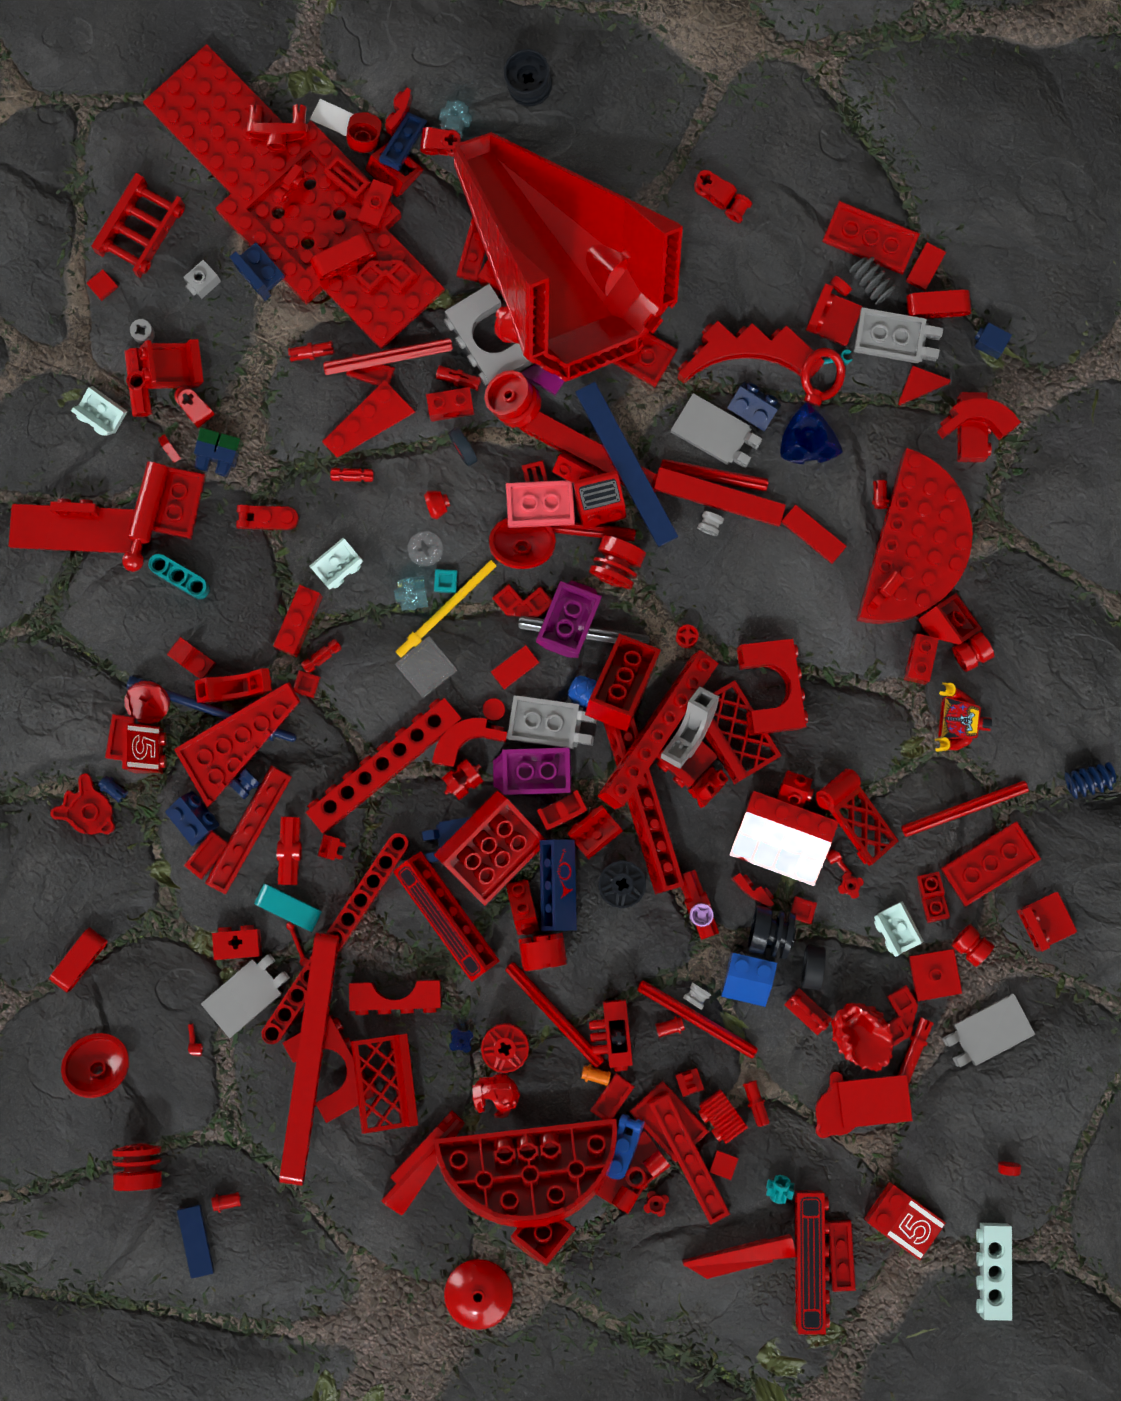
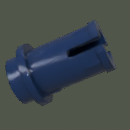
M105 776L98 784L100 791H105L120 803L123 801L121 798H125L128 792L115 783L113 777Z

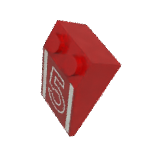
M123 723L122 769L136 774L163 773V768H166V755H163V746H166V732H163L162 728L156 726Z
M891 1182L887 1184L864 1217L868 1224L918 1260H921L946 1224V1222Z

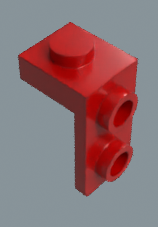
M528 880L507 884L506 888L517 935H529L539 931Z

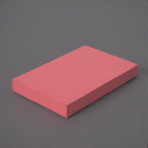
M562 480L506 483L508 528L575 525L572 482Z

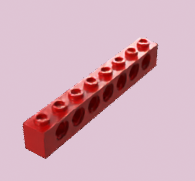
M702 650L690 657L598 794L600 799L613 809H618L625 805L685 715L688 701L699 686L703 688L719 664Z
M438 698L428 706L430 708L428 712L424 715L421 712L411 720L413 723L407 729L402 727L394 734L396 737L390 743L385 741L377 748V754L373 757L369 755L359 763L361 765L360 768L355 772L353 770L347 772L342 777L343 782L338 786L333 784L325 791L326 796L321 800L316 798L307 806L309 810L305 813L323 834L327 833L436 743L450 727L462 721V718L445 698L442 700ZM432 716H439L441 718V723L438 727H431L429 725V719ZM415 730L423 731L424 737L421 741L416 742L412 740V733ZM399 744L406 746V753L402 756H397L394 752L395 747ZM382 758H386L389 761V766L385 770H379L377 767L378 761ZM366 772L370 773L372 777L371 782L366 785L361 784L360 776ZM346 787L354 789V795L350 799L343 797V790ZM329 801H334L337 805L336 811L333 813H327L325 810V806Z
M634 717L627 732L604 723L616 766H618L639 735ZM648 769L627 800L654 892L658 894L685 885L652 776Z

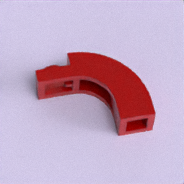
M973 398L953 406L949 411L951 416H948L940 423L942 427L937 433L943 439L964 423L979 422L986 425L998 440H1001L1014 430L1021 421L1008 407L997 401L986 398Z
M261 668L234 676L205 677L196 680L197 703L223 702L267 694L266 692L271 691L272 681L269 668Z
M470 718L460 721L441 736L436 745L432 763L455 768L458 753L467 741L474 738H486L506 743L508 733L504 732V727L491 725V728H487L488 719Z

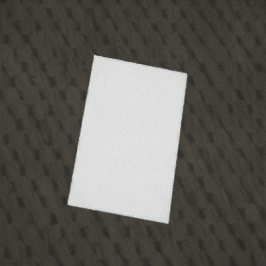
M320 99L310 120L346 136L348 122L353 114Z

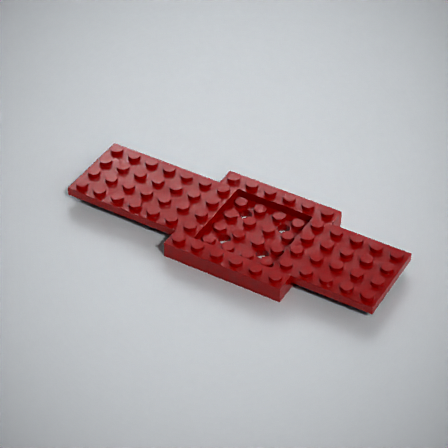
M207 44L143 101L144 105L230 193L216 207L217 213L250 247L255 242L261 247L284 274L285 278L283 281L306 305L324 290L382 350L445 291V288L388 231L402 218L401 212L390 201L379 229L357 220L369 188H366L365 192L356 201L323 173V170L338 155L367 179L370 184L372 182L312 121L307 124V136L300 140L286 142V150L283 152L269 151L266 148V141L255 140L247 136L246 128L247 123H249L250 105H254V109H256V105L263 107L262 123L283 122ZM339 163L336 164V166L341 171H343L359 186L362 185V183L358 179H356L352 174H350L346 169H344ZM294 164H297L303 169L305 180L299 189L296 188L293 193H290L285 203L282 204L276 200L274 194L282 186L283 179ZM332 169L330 170L335 176H337L342 182H344V183H345L348 187H350L354 192L357 191V190H356L354 187H352L348 182H346L341 176H339L335 171H333ZM314 180L316 181V186L313 189H307L304 187L306 181ZM276 209H283L285 211L284 216L281 218L273 217V212ZM343 210L346 212V216L342 220H337L334 218L335 212ZM367 233L377 252V255L370 260L392 261V259H401L417 273V277L403 292L386 277L371 293L355 279V275L370 260L331 279L320 281L310 259L314 255L358 234ZM307 239L314 241V246L310 249L302 247L303 242Z

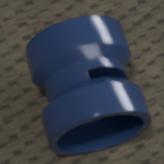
M246 768L240 772L238 779H233L229 783L243 799L250 795V790L257 788L261 784Z

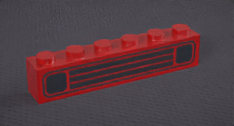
M421 851L393 871L471 982L500 962Z
M795 1190L796 1331L798 1334H826V1328L830 1327L829 1313H826V1304L830 1302L829 1290L825 1288V1281H829V1267L825 1266V1257H829V1244L825 1243V1234H829V1222L825 1220V1211L829 1209V1200L822 1190Z

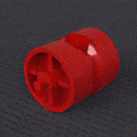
M467 759L456 766V771L451 770L442 777L443 781L447 784V789L444 793L446 795L454 793L458 800H461L469 793V788L475 789L484 782L478 774V770L482 767L479 764L476 767L475 765L472 766Z

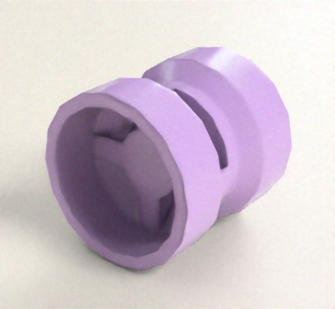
M697 904L690 910L691 922L697 926H707L713 920V911L708 905Z

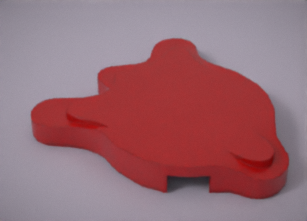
M83 773L78 779V793L66 791L63 804L54 807L50 812V816L55 820L67 821L75 830L83 834H111L115 829L112 804L104 794L96 790L91 775Z
M832 1072L830 1074L828 1090L821 1095L815 1106L817 1123L815 1132L820 1138L848 1134L855 1128L843 1127L838 1082L843 1081V1076L839 1072Z

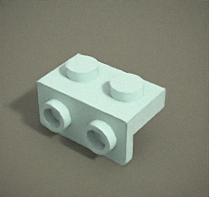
M93 386L88 387L80 404L74 406L71 410L80 421L90 424L98 434L104 436L116 433L127 413L124 408Z
M342 538L314 561L310 568L330 590L331 588L339 587L344 582L343 578L349 573L357 572L361 568L360 564L363 560L348 542Z
M903 901L874 916L877 930L880 933L882 932L886 939L885 945L890 953L893 952L895 957L924 942Z

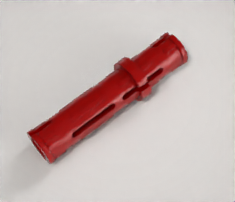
M920 1017L914 1036L911 1035L910 1037L911 1043L898 1075H907L908 1086L922 1050L928 1044L926 1040L934 1025V1022Z

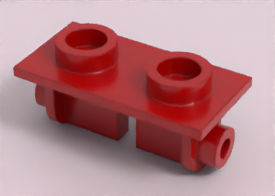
M800 988L784 1004L817 1036L829 1026L832 1020Z

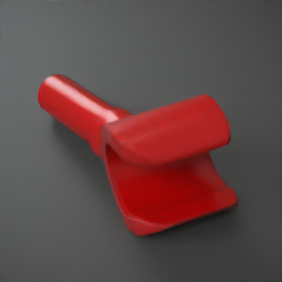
M831 850L827 853L826 858L830 865L837 862L844 873L852 875L851 871L843 863L839 852Z
M189 1024L190 1043L188 1045V1052L192 1056H201L203 1045L195 1043L194 1024Z

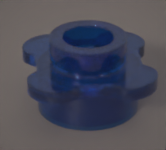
M457 1028L453 1029L451 1032L452 1042L449 1044V1048L452 1051L463 1050L464 1053L470 1052V1042L473 1038V1033L470 1030L464 1032Z

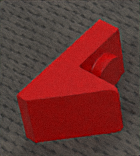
M181 637L167 653L169 657L199 679L205 678L216 664Z

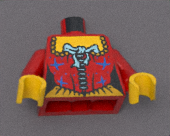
M943 682L942 685L946 686V691H940L939 694L949 697H944L941 702L938 738L935 739V741L940 742V748L935 750L937 752L946 750L957 751L970 745L972 739L978 737V730L990 731L992 718L980 717L981 707L976 705L974 699L956 688L953 683Z

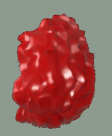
M847 1003L844 1009L837 1011L834 1019L831 1021L833 1029L832 1040L837 1042L838 1052L840 1054L843 1053L846 1060L859 1065L862 1069L879 1071L882 1069V1066L886 1067L890 1063V1059H892L894 1044L892 1042L893 1033L890 1031V1023H887L883 1018V1013L878 1012L876 1007L866 1006L863 1003Z

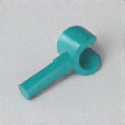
M844 350L840 354L845 366L853 360H846L843 355L850 354V350ZM831 358L823 359L825 361L823 365L834 363Z

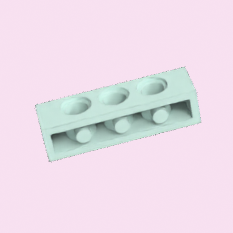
M980 1223V1229L976 1230L977 1243H980V1252L976 1254L977 1266H980V1276L977 1275L976 1277L977 1290H980V1299L976 1301L977 1313H980L984 1320L1012 1321V1226L1008 1223ZM997 1242L998 1250L995 1253H989V1245ZM992 1266H998V1274L990 1277L989 1269ZM997 1289L999 1292L998 1297L995 1300H989L990 1291Z

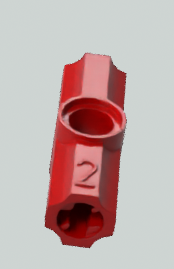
M130 348L124 352L127 368L126 382L129 386L132 416L146 417L152 414L149 389H146L145 382L138 387L134 386L135 380L142 379L143 360H140L139 348Z
M281 817L280 841L277 843V861H279L278 885H298V869L302 855V843L300 841L301 818Z
M692 870L682 874L685 886L680 888L685 897L684 902L688 913L697 904H705L712 909L706 892H703L696 871ZM714 918L707 926L700 927L695 925L701 940L719 933Z

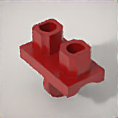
M712 766L691 785L688 791L692 794L693 798L697 799L700 808L705 807L725 785L728 777L723 770L716 771Z

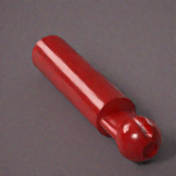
M147 462L128 533V538L133 541L131 550L127 551L122 558L123 566L128 571H138L144 563L143 556L140 553L142 544L150 542L169 469L167 466L159 463Z

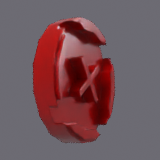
M151 681L135 683L129 688L124 698L128 714L131 717H135L137 721L146 724H153L162 720L170 707V698L167 692L160 685Z

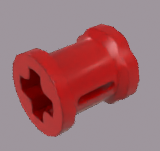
M736 194L734 203L730 209H726L725 214L730 220L741 223L743 220L742 216L747 208H751L752 202L744 195Z

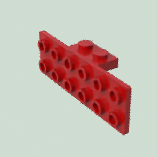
M63 498L58 499L57 502L50 501V505L12 504L9 547L126 553L131 550L133 542L128 538V533L135 509L99 508L92 500L82 499L80 503H73L70 499Z

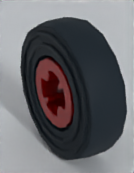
M458 427L448 433L450 440L467 466L478 461L476 454L463 432Z

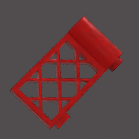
M845 769L816 793V800L821 808L832 813L859 851L857 852L859 858L864 864L867 863L870 866L899 840L860 787L859 775L852 769ZM856 795L862 802V808L854 806V797ZM841 808L848 809V819L844 818L839 810ZM854 811L862 813V823L854 821ZM867 815L873 817L875 826L867 824ZM854 826L862 828L861 837L855 834ZM867 829L875 831V841L867 839ZM881 833L885 834L890 841L888 844L881 843ZM867 844L875 846V855L873 857L867 851Z

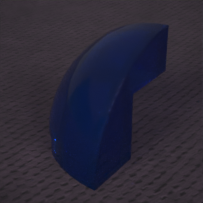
M806 402L793 416L784 432L780 447L781 457L797 464H804L805 461L817 460L818 463L831 460L843 453L840 442L826 420Z

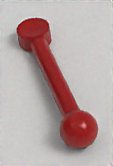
M288 922L286 928L290 930L300 955V965L305 966L309 959L304 956L294 930L295 924Z

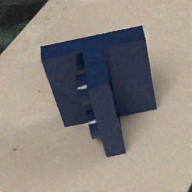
M256 242L241 255L234 252L230 256L237 270L264 301L271 297L269 290L285 278L284 274Z

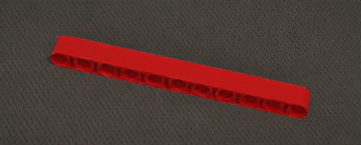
M396 833L388 839L326 934L339 932L342 936V941L338 945L337 956L408 851L410 842L405 835ZM398 837L403 838L405 841V846L401 850H396L393 847V842ZM385 856H389L392 859V866L388 869H384L381 866V859ZM372 875H377L380 879L379 885L375 888L370 887L368 884V879ZM359 894H364L367 897V903L363 907L356 904V897ZM346 913H352L355 917L354 923L350 926L346 925L343 921ZM312 955L264 1026L262 1039L266 1043L275 1044L280 1042L304 1008L308 985L306 972L310 970ZM296 989H300L304 993V998L300 1002L293 998V992ZM283 1008L291 1011V1018L288 1021L283 1020L280 1016ZM270 1027L276 1028L279 1032L276 1040H272L268 1036Z
M316 932L314 938L280 1170V1183L300 1186L304 1184L339 935Z

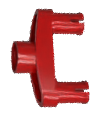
M254 105L249 106V123H247L246 134L252 139L266 141V148L269 151L283 152L286 150V142L300 140L307 136V107L305 105H300V111L298 105L293 106L292 123H262L263 107L256 105V109H254Z

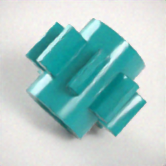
M775 1175L774 1181L768 1179L766 1196H770L773 1202L785 1204L787 1198L793 1199L794 1183H791L788 1177Z

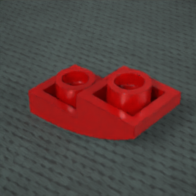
M408 87L395 96L393 105L396 113L392 112L386 119V131L391 136L394 135L405 115L410 110L412 94L411 89Z
M934 872L917 876L919 893L927 923L949 919L950 915L944 897L945 891L940 873Z
M738 873L731 878L747 896L767 907L774 905L771 901L774 897L767 887L763 889L761 886H758L752 890L751 886H753V883L746 874L742 876L741 873Z

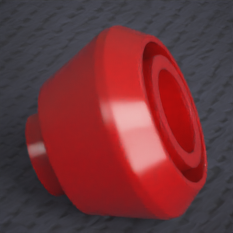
M431 490L424 494L431 518L437 520L448 512L447 507L450 506L447 494L442 495L441 491Z

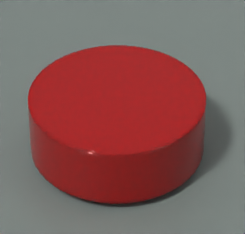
M835 276L830 281V285L843 296H847L852 290L838 276Z
M489 699L483 705V714L490 721H498L505 714V706L499 699Z
M998 1162V1172L1008 1176H1019L1021 1174V1165L1014 1162Z

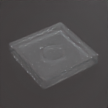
M430 636L395 664L423 699L458 671Z

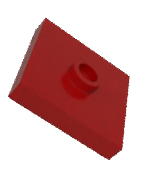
M954 949L908 956L917 1001L962 994Z

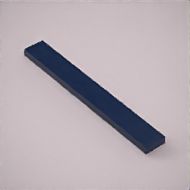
M593 382L576 391L575 394L657 547L659 548L678 538L676 531L596 383Z

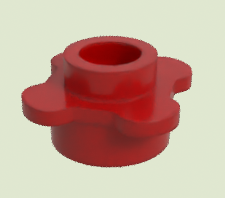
M850 873L843 874V880L841 885L838 886V892L850 895L853 899L857 898L860 886L864 884L863 879L860 877L855 878Z
M649 1191L647 1193V1204L643 1207L644 1211L657 1214L658 1217L664 1216V1209L669 1202L668 1196L665 1194L658 1195L655 1191Z

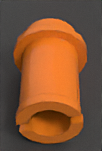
M591 1064L588 1066L584 1065L581 1079H585L584 1082L589 1080L607 1086L611 1072L593 1068Z

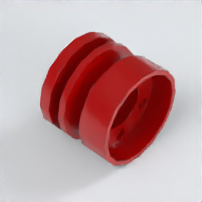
M603 536L598 551L606 557H594L593 562L598 566L591 565L589 572L611 586L632 589L634 582L630 579H636L637 574L630 567L641 568L646 552L624 540L612 536Z
M502 1023L488 1030L482 1040L481 1053L488 1067L496 1072L509 1073L516 1071L524 1064L528 1057L530 1045L527 1035L520 1027L515 1024ZM504 1042L506 1045H511L509 1054L499 1051L502 1046L501 1043Z
M140 1143L113 1149L112 1156L123 1157V1159L113 1161L114 1166L123 1167V1171L113 1174V1190L138 1191L162 1187V1171L151 1169V1165L162 1162L160 1157H151V1155L161 1153V1146Z

